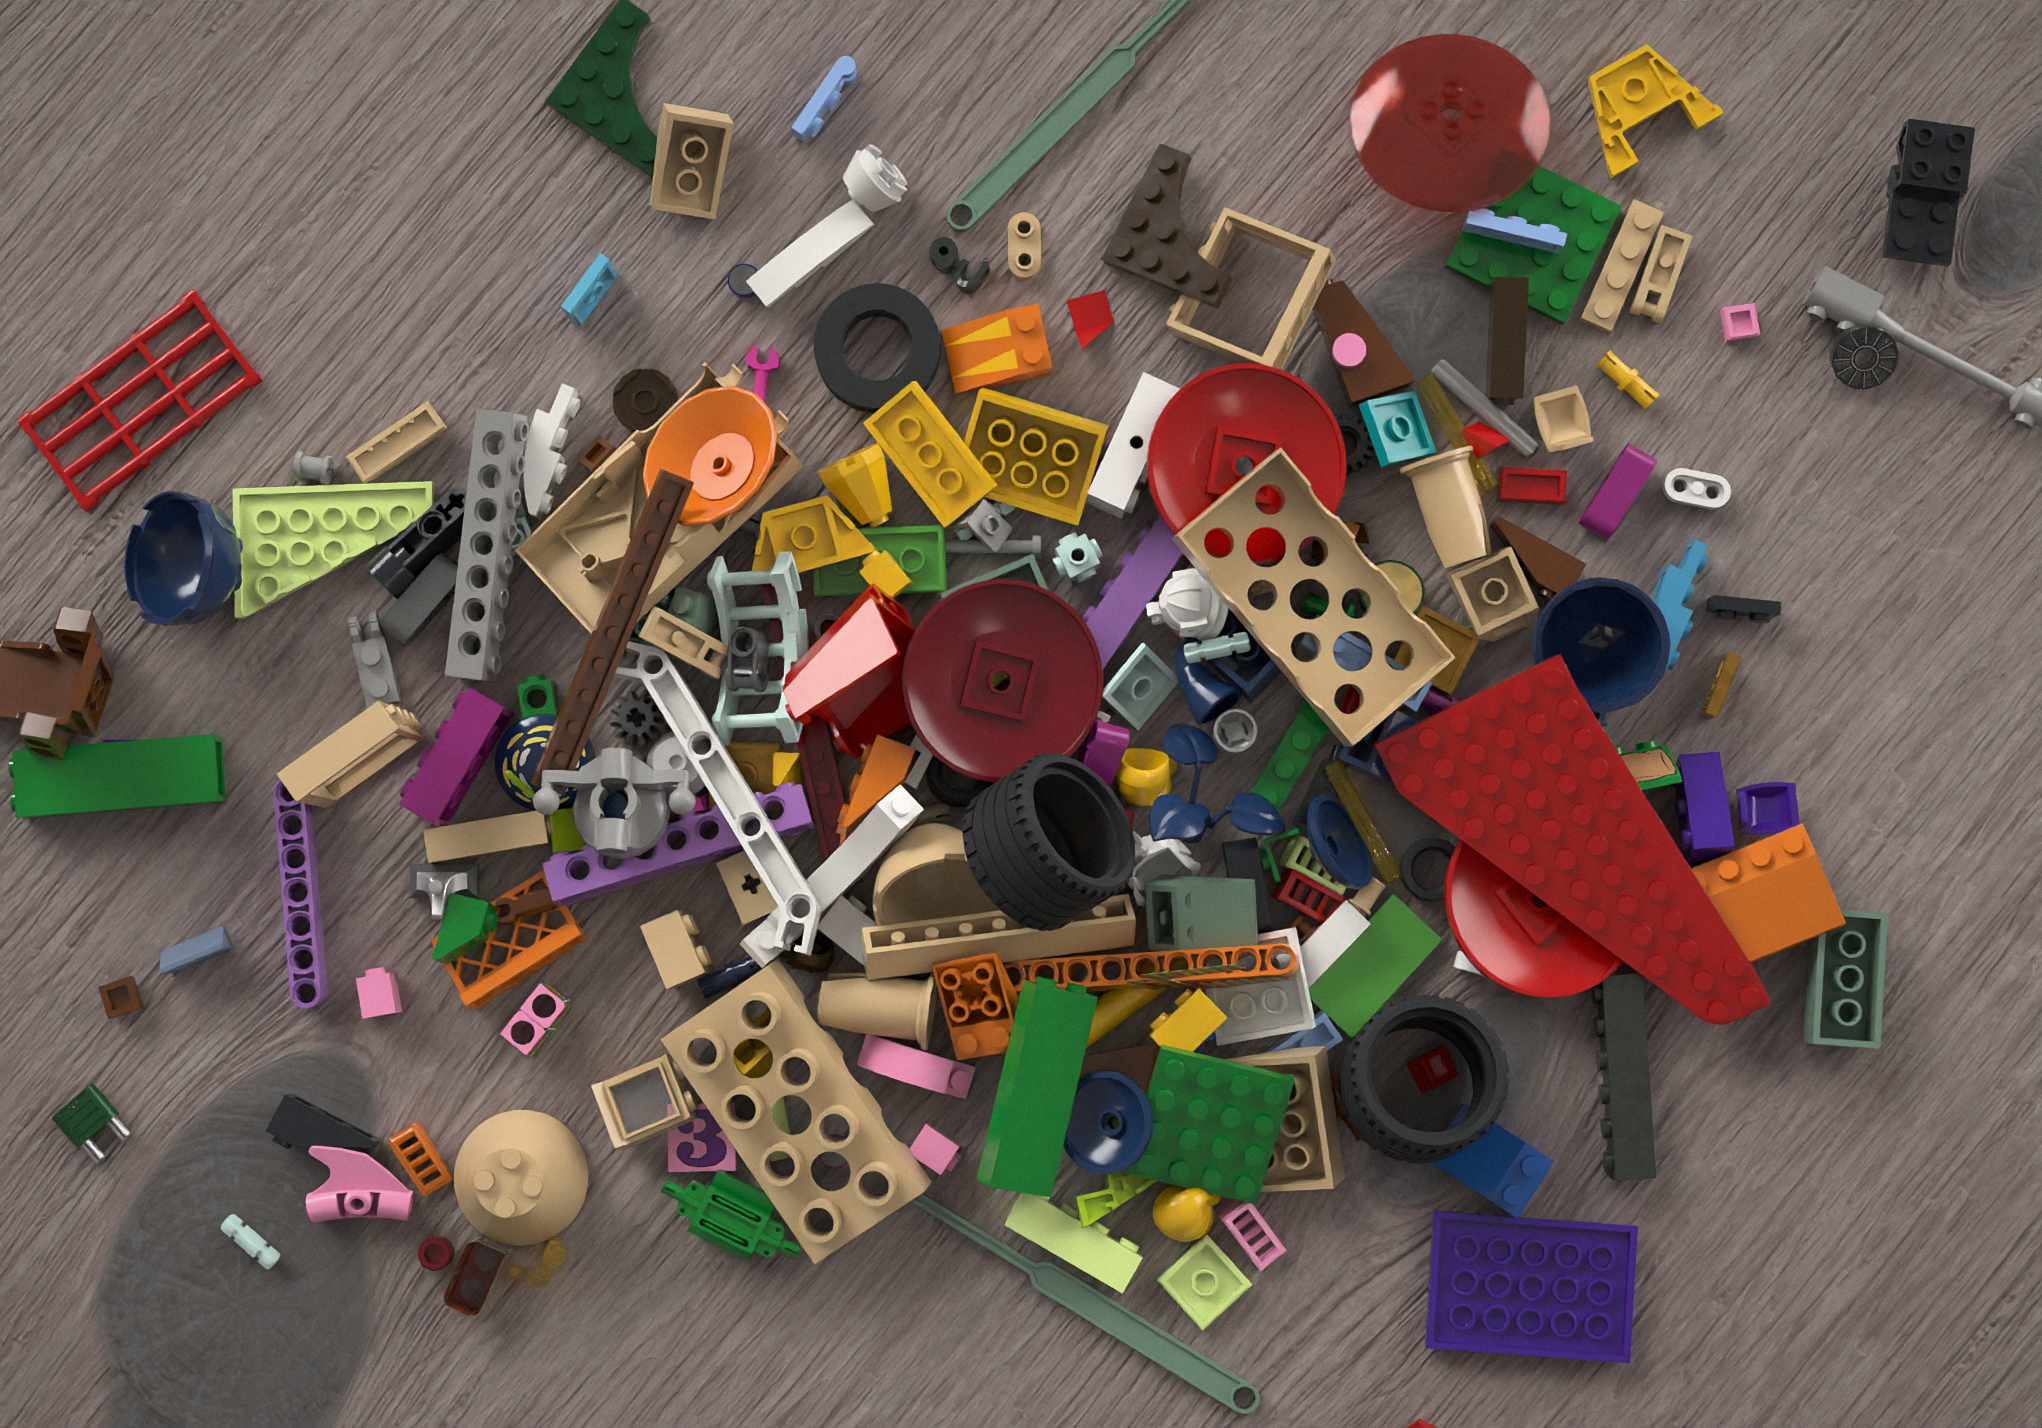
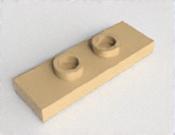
M427 401L347 455L346 458L362 482L370 484L449 429L432 404Z

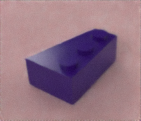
M1720 752L1679 754L1675 763L1682 778V782L1672 784L1676 788L1675 812L1679 824L1681 854L1691 869L1729 854L1735 847Z

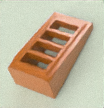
M421 1122L412 1124L387 1140L423 1197L428 1196L454 1180ZM416 1136L418 1142L405 1149L402 1143ZM423 1147L426 1153L412 1161L409 1155ZM428 1159L432 1160L433 1165L418 1172L416 1168L418 1165ZM438 1170L441 1176L426 1184L423 1178Z

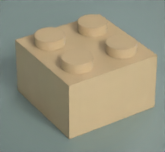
M676 910L640 926L666 989L676 988L711 973L708 966L713 964L707 947L699 945L695 935L700 933L692 914L689 915L685 911Z

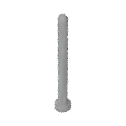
M1033 535L1032 540H1005L997 552H991L980 540H946L945 542L946 553L1033 554L1035 559H1041V535Z

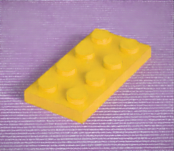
M916 381L908 384L863 422L944 528L949 527L998 486Z

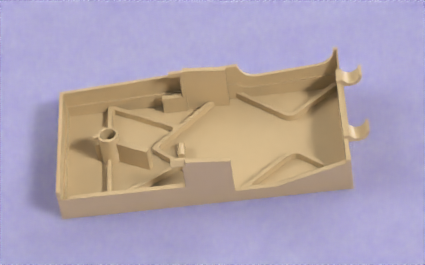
M704 362L702 364L703 373L699 380L653 426L643 431L636 430L515 550L590 634L594 630L647 502L642 475L649 444L660 424L683 401L706 389L727 386L736 387L743 379V373L734 364H732V369L726 376L718 377L709 365ZM780 410L777 411L778 415L774 420L778 437L789 425V419ZM777 438L774 463L763 484L738 511L713 524L686 527L680 524L676 525L637 622L803 468V465L794 453L779 438Z

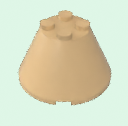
M512 1110L487 1119L467 1137L456 1159L454 1189L463 1214L480 1233L503 1244L516 1246L533 1245L556 1236L576 1218L587 1196L589 1166L580 1141L564 1123L542 1112Z

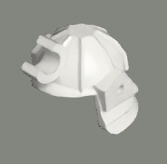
M1196 568L1173 572L1172 578L1166 582L1162 593L1159 595V602L1146 604L1147 616L1152 619L1153 625L1166 622L1171 628L1179 631L1180 636L1196 637L1200 641L1216 638L1224 626L1228 613V606Z
M1135 831L1133 832L1135 866L1128 884L1131 889H1134V897L1138 906H1146L1145 884L1158 876H1196L1200 871L1201 864L1188 857L1191 855V852L1180 840L1166 839L1153 842L1151 835L1141 838Z

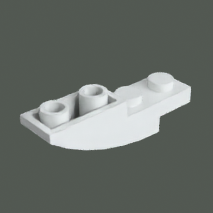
M563 383L550 413L548 414L539 409L536 410L526 443L523 478L525 498L529 514L538 520L541 519L543 513H549L554 501V496L551 495L556 483L560 484L565 476L567 465H564L566 459L561 454L556 453L555 450L563 446L568 433L565 426L569 417H575L580 406V399H577L579 393L575 388Z

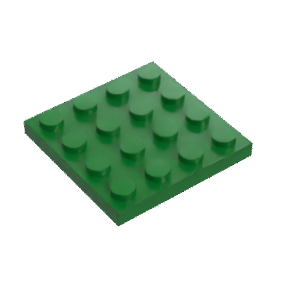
M1503 148L1472 211L1482 208L1493 211L1495 213L1494 216L1507 219L1508 216H1516L1526 219L1527 224L1540 227V224L1557 226L1560 229L1559 232L1567 233L1565 245L1561 252L1557 254L1462 231L1445 268L1490 289L1491 277L1529 278L1528 308L1563 325L1622 206Z
M1161 1044L1146 1094L1153 1113L1152 1137L1144 1155L1132 1167L1125 1170V1173L1181 1187L1200 1188L1210 1194L1257 1204L1293 1088V1076Z

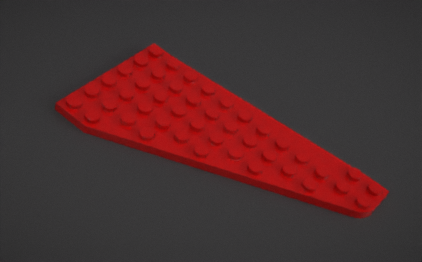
M1561 654L1555 655L1375 743L1399 794L1700 1019L1711 1024H1729L1772 1004L1753 966L1578 690Z

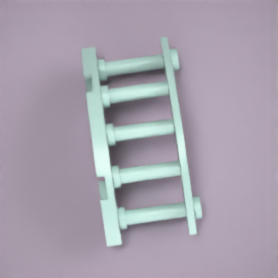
M779 552L775 564L770 570L728 573L723 556L716 557L711 571L708 572L707 584L713 592L716 603L721 642L729 646L728 641L731 633L739 627L738 620L780 618L784 639L782 643H769L768 657L783 656L784 677L781 680L768 681L764 692H756L754 689L739 688L738 691H729L726 685L728 658H725L722 664L723 671L716 713L712 716V726L716 733H718L724 746H729L734 728L776 726L781 731L785 743L798 742L803 724L799 721L797 723L794 722L785 709V705L788 702L783 693V686L786 674L809 651L806 609H799L796 591H801L802 587L792 552ZM771 583L775 587L778 605L736 607L732 586ZM753 644L745 645L746 650H750ZM781 694L779 709L775 713L737 715L740 696Z

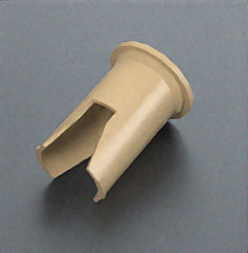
M1472 445L1435 455L1399 469L1401 474L1406 473V476L1412 480L1429 536L1444 568L1492 554L1485 513L1468 461L1469 452L1474 450Z
M828 973V981H822L820 990L818 1024L855 1033L916 1040L918 1044H921V1050H928L937 1000V984L934 973H931L930 977L925 980L900 977L867 980L866 973Z

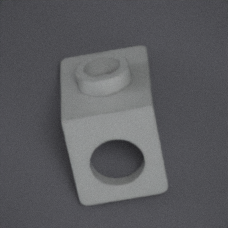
M984 498L969 509L970 511L962 519L958 518L947 527L949 530L968 527L991 552H997L1012 531L1011 526Z

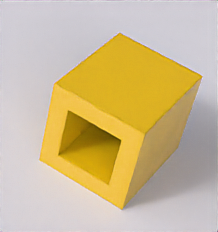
M876 550L862 561L864 568L859 573L869 585L876 584L893 599L913 583L888 551L884 550L880 554Z

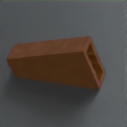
M1333 279L1326 280L1312 309L1348 408L1362 404L1367 400L1377 399L1411 387L1415 381L1413 374L1345 282L1341 280L1334 283ZM1346 333L1358 335L1366 345V355L1363 361L1354 368H1343L1332 357L1334 342L1338 337Z
M1156 1042L1084 1055L1079 1079L1097 1071H1114L1133 1079L1147 1094L1160 1046Z

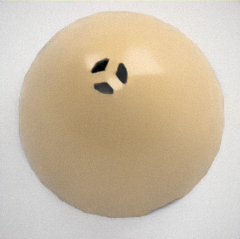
M931 823L910 829L890 847L878 868L873 893V914L877 926L1000 911L985 895L973 876L964 850L963 832L954 827Z

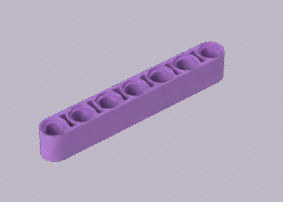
M279 780L274 787V804L290 996L292 1002L300 1008H316L321 1006L327 999L328 987L313 805L299 803L295 800L290 802L286 797L287 788ZM294 817H299L302 821V829L298 834L293 835L289 831V822ZM297 850H301L305 856V862L300 868H295L291 862L292 855ZM303 883L307 887L308 894L306 899L299 902L294 896V890L297 885ZM302 917H306L310 921V930L306 935H301L297 930V923ZM305 950H308L313 956V963L308 969L303 968L299 961L300 955ZM307 984L313 985L316 990V997L310 1003L305 1001L302 995L303 988Z

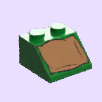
M1655 740L1635 744L1636 751L1627 753L1623 752L1622 747L1616 748L1642 791L1682 782L1680 772L1666 744L1656 746Z

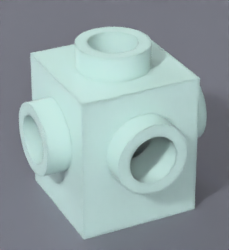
M1075 532L1058 541L1060 546L1055 548L1056 558L1052 560L1061 577L1066 575L1069 582L1077 579L1081 583L1097 575L1095 570L1100 567L1098 558L1103 555L1094 538L1088 540L1086 534L1078 537ZM1081 550L1084 553L1083 560H1073L1071 557L1072 552Z

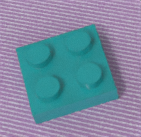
M1415 391L1367 400L1359 405L1381 467L1421 459L1437 453Z

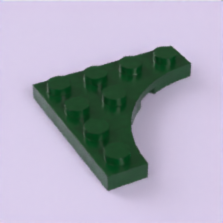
M619 0L545 102L552 109L653 179L657 137L652 133L639 113L631 78L632 57L634 56L641 33L650 17L649 14L629 0Z

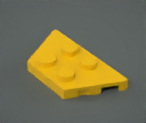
M826 495L762 514L752 571L770 570L774 566L779 552L791 551L797 571L802 573L871 554L875 551V548L851 520L843 514L832 499Z

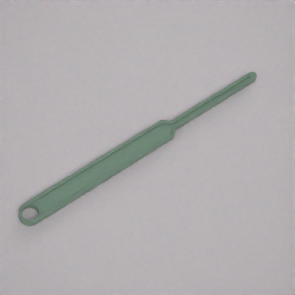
M1171 0L1127 44L1113 45L949 206L946 214L949 226L958 232L970 230L1134 69L1135 55L1191 0ZM966 207L971 211L972 219L967 225L958 226L952 222L951 213L955 208Z
M924 1193L911 1200L915 1205L1028 1273L1035 1289L1236 1412L1248 1414L1258 1407L1260 1396L1254 1385L1052 1261L1035 1262ZM1241 1387L1250 1388L1255 1395L1254 1403L1245 1409L1239 1408L1233 1401L1235 1391Z

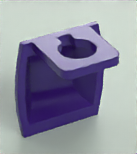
M1766 782L1736 789L1741 834L1775 835L1800 825L1795 783Z

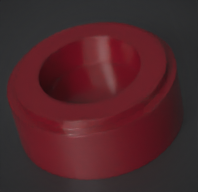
M432 1236L426 1239L418 1250V1259L421 1265L431 1271H438L447 1267L454 1256L451 1242L442 1236Z

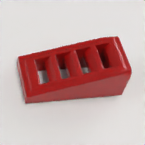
M1288 868L1284 869L1280 877L1281 882L1277 883L1271 895L1273 899L1321 924L1345 900L1348 901L1347 898L1295 869ZM1296 880L1298 882L1289 897L1288 894ZM1307 886L1310 889L1301 904L1298 901ZM1319 892L1322 896L1315 910H1312L1310 908ZM1331 898L1334 900V903L1327 917H1325L1322 913Z

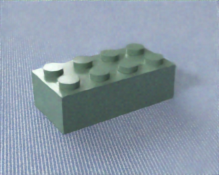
M1841 910L1847 925L1808 940L1802 1043L1881 1049L1888 913Z

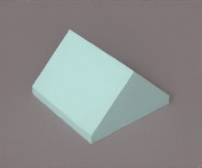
M1141 643L1103 689L1101 701L1131 726L1139 730L1177 685L1178 679L1172 670L1147 645Z

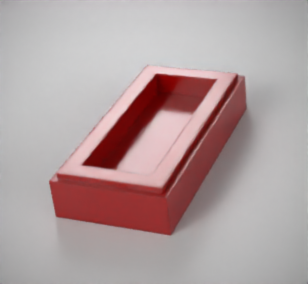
M1500 467L1497 501L1564 505L1566 503L1567 470Z

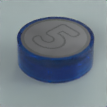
M738 264L733 267L728 274V285L731 292L739 298H751L756 295L746 281L758 270L750 264Z

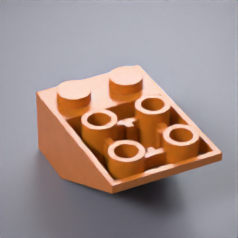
M877 735L873 745L867 743L859 771L862 775L855 774L849 790L848 803L850 805L844 803L837 821L839 824L836 833L841 834L839 846L856 830L882 799L899 785L905 788V781L912 770L916 748Z
M993 952L932 964L957 1061L1007 1052L1019 997L998 953Z

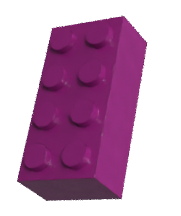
M470 687L466 693L461 691L452 705V709L455 710L449 721L444 720L435 733V738L438 740L431 751L427 749L423 753L417 764V767L420 768L414 780L410 778L405 783L400 792V796L403 799L399 805L437 826H448L515 713Z

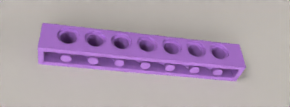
M794 782L785 783L777 786L775 792L763 795L762 792L753 793L766 815L770 808L774 806L784 808V812L779 819L770 820L781 839L816 828L806 792L801 784L795 785ZM714 805L711 807L712 811L701 815L698 812H691L680 816V821L668 824L665 833L654 846L652 857L647 860H641L639 856L622 859L621 865L617 869L609 870L607 869V862L611 857L596 852L595 849L587 844L582 847L583 851L571 855L570 852H561L551 856V861L542 863L552 902L558 907H562L744 851V848L718 805ZM758 819L751 820L750 826L745 829L747 836H754L759 832L761 827L760 821ZM718 826L719 833L714 839L706 840L703 838V833L707 827ZM680 835L686 836L687 841L683 848L679 850L671 849V842L675 837ZM582 865H588L590 869L588 876L582 880H576L575 871Z

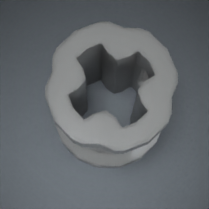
M298 451L293 462V479L301 481L302 478L320 481L322 485H329L333 474V457L306 456L303 451Z

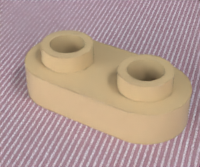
M1026 212L1014 215L1008 223V267L1011 274L1020 280L1034 278L1041 268L1040 223L1034 215ZM1021 224H1027L1030 226V231L1023 234L1019 232L1018 227ZM1022 256H1027L1031 259V263L1028 266H1022L1018 260Z

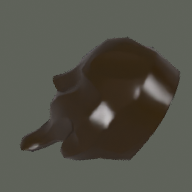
M817 932L811 956L794 951L795 945L790 944V951L784 950L777 956L787 959L786 963L792 965V969H804L809 973L827 971L835 959L833 943L829 938ZM803 934L793 943L802 946Z

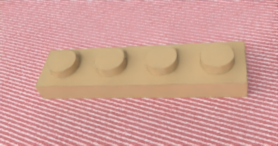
M1635 199L1632 200L1579 321L1607 333L1612 331L1664 212Z

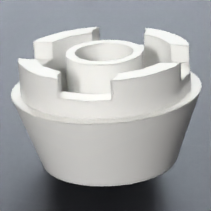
M869 144L862 151L857 150L843 175V180L849 189V195L857 204L864 205L870 211L876 212L900 202L901 196L907 191L905 188L907 182L894 164L891 166L886 160L878 157L882 154V151Z
M674 732L666 733L655 741L649 750L647 765L653 771L687 770L689 771V790L693 794L700 791L705 786V783ZM702 739L698 742L696 751L698 755H704L710 751V748ZM677 785L663 787V789L670 796L677 789Z

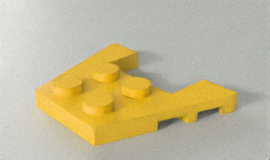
M1647 44L1588 78L1610 179L1639 162L1622 134L1630 128L1675 103L1680 104L1695 131L1724 114L1718 105H1713L1699 93L1700 90L1696 86L1692 87L1677 74L1678 71Z

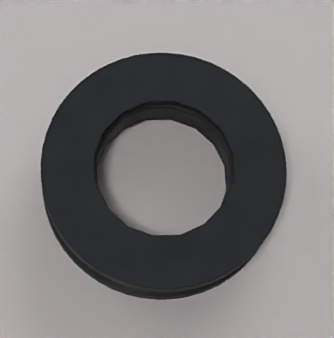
M864 284L839 295L823 312L814 336V356L825 385L844 404L864 412L875 413L912 381H916L923 391L926 392L936 376L940 363L941 346L939 332L932 314L925 304L912 293L890 284ZM869 317H887L897 321L907 331L911 340V355L907 365L896 376L886 380H868L858 376L848 366L844 357V342L849 331L859 321Z

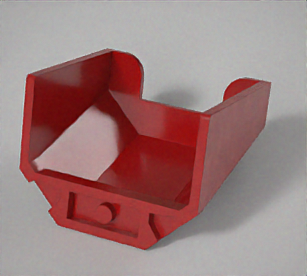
M873 583L868 586L786 674L783 686V693L788 702L785 705V709L790 718L796 723L799 721L806 725L811 722L810 713L813 716H820L830 724L834 733L831 739L840 753L846 752L854 759H858L863 755L867 743L874 744L877 735L889 739L911 725L904 706L901 678L904 655L915 628L912 626L910 615L905 608Z

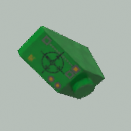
M450 893L432 959L448 965L487 941L490 932H494L498 924L499 915L496 912L497 907L487 901Z

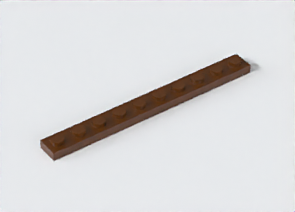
M660 468L531 779L533 785L541 787L543 770L575 771L694 485L693 481ZM553 785L554 791L563 796L565 795L567 786Z

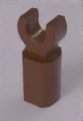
M549 887L520 895L517 900L501 898L495 902L499 908L510 906L511 908L508 916L499 918L500 923L504 925L515 923L522 915L526 918L558 908L552 902Z

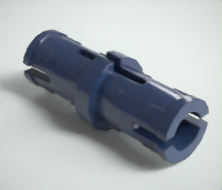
M749 956L735 964H731V962L724 964V969L699 978L697 981L700 989L712 983L714 984L702 991L705 999H708L710 996L729 987H737L741 984L740 982L747 980L762 970L761 966L751 967V965L757 962Z

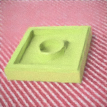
M1207 1234L1200 1238L1157 1278V1281L1202 1331L1252 1286V1283Z

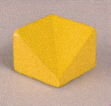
M775 752L773 754V785L775 787L789 782H794L795 785L801 784L802 764L800 753Z

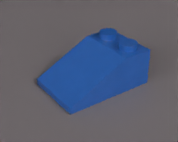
M1462 1103L1446 1130L1456 1128L1462 1122L1469 1106ZM1494 1123L1482 1137L1460 1152L1441 1161L1430 1162L1510 1215L1519 1218L1554 1163V1160Z

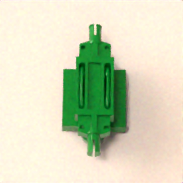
M718 1169L710 1186L693 1180L684 1189L667 1179L660 1192L679 1201L677 1213L692 1220L688 1232L746 1261L749 1260L753 1251L770 1258L776 1250L795 1259L801 1246L783 1238L785 1225L770 1217L775 1206L765 1191L721 1169Z

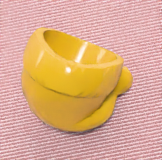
M1126 748L1115 774L1117 788L1129 803L1141 807L1152 806L1157 797L1170 793L1172 789L1171 776L1178 768L1177 762L1169 758L1164 752L1158 750Z
M1177 1185L1167 1187L1158 1195L1153 1206L1155 1224L1164 1235L1180 1242L1200 1239L1208 1233L1213 1224V1205L1219 1203L1221 1196L1207 1193L1200 1188H1186Z

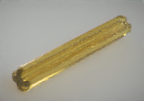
M1429 374L1421 378L1417 383L1418 387L1454 448L1458 449L1469 446L1461 433V430L1465 427L1435 376ZM1469 452L1468 461L1475 483L1481 493L1488 492L1497 485V481L1483 457L1477 459L1473 452Z
M1340 761L1333 762L1325 768V772L1367 846L1384 881L1391 883L1402 876L1401 871L1343 764Z

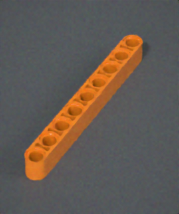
M1267 944L1005 962L1003 966L1008 975L1013 971H1020L1021 980L1016 986H1013L1017 995L1020 996L1023 980L1036 982L1037 976H1040L1045 969L1054 970L1053 980L1057 981L1056 986L1066 988L1067 982L1086 986V992L1143 988L1125 983V981L1150 979L1141 978L1139 975L1140 967L1147 962L1154 963V973L1172 971L1174 964L1180 960L1188 962V969L1204 968L1208 961L1213 958H1220L1223 963L1222 965L1239 964L1246 956H1254L1257 960L1255 968L1248 972L1234 970L1173 979L1193 984L1273 976L1291 978L1299 968V961L1291 947L1285 944ZM1288 954L1291 957L1289 966L1282 970L1274 968L1273 963L1276 956ZM1114 964L1120 965V976L1115 980H1107L1106 970L1108 967ZM1086 967L1088 971L1086 979L1079 983L1074 982L1072 976L1075 969ZM1156 981L1142 982L1156 987L1170 986Z

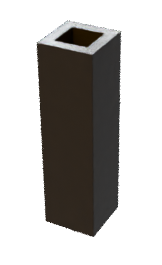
M1491 277L1485 396L1494 398V404L1514 405V398L1523 399L1529 278Z

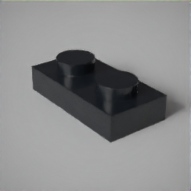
M1714 595L1707 599L1706 612L1716 613L1717 619L1736 620V615L1749 616L1750 622L1769 623L1770 618L1773 619L1780 615L1781 602Z

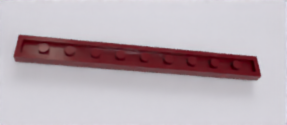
M771 583L761 584L765 605H778L775 587ZM798 598L799 609H801L800 602H799V598ZM769 618L774 643H782L784 639L782 621L780 618ZM777 656L781 676L784 677L783 656ZM810 713L811 722L806 725L803 724L797 746L801 754V764L825 862L840 847L841 834L836 833L839 824L837 821L845 799L827 721L818 715L813 716ZM863 877L855 884L863 883Z

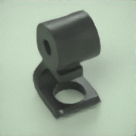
M939 237L930 245L929 255L933 266L944 274L955 271L954 279L960 291L970 294L980 288L990 272L987 258L983 259L984 261L974 277L968 280L966 272L969 261L966 259L960 260L958 247L952 239Z

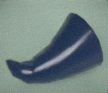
M1183 640L1175 650V671L1187 705L1197 725H1202L1232 708L1240 700L1242 694L1241 690L1211 674L1200 663H1188L1184 654V645L1188 644V641Z

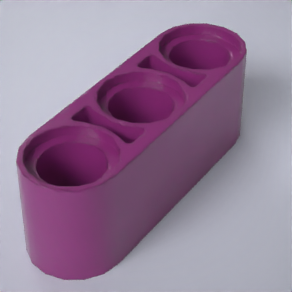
M1628 443L1582 514L1578 524L1607 541L1650 475L1657 460Z
M1095 720L1077 761L1093 770L1110 787L1129 741V730Z

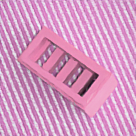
M1234 1199L1217 1212L1218 1217L1259 1271H1262L1287 1251L1252 1203ZM1247 1210L1246 1213H1244L1242 1216L1236 1219L1239 1215H1241L1243 1212ZM1254 1219L1256 1221V1223H1254L1252 1226L1246 1229L1243 1233H1240L1238 1231L1251 1220ZM1263 1230L1264 1234L1250 1245L1247 1243V1241ZM1271 1241L1273 1244L1259 1256L1255 1254L1257 1250Z

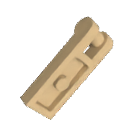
M1664 225L1659 227L1629 313L1637 316L1640 313L1651 317V321L1661 324L1693 237L1692 235ZM1648 293L1659 296L1656 305L1645 301Z
M658 607L652 608L638 636L717 680L723 671L720 668L725 658H728L729 646ZM711 649L713 654L707 662L704 660L707 651Z

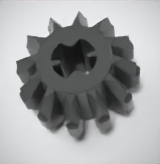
M633 690L629 693L631 702L628 703L622 696L617 699L623 708L621 710L615 707L611 708L610 712L619 716V719L612 720L609 724L611 727L622 726L616 732L615 737L622 739L628 734L626 745L633 746L638 737L640 746L646 747V735L653 741H657L659 737L653 732L654 728L665 730L666 725L657 722V719L664 718L660 710L654 711L658 708L654 700L648 704L650 699L649 692L644 691L639 701L636 691ZM636 711L646 715V720L641 721L643 725L640 727L630 722L631 716L635 717L633 713Z

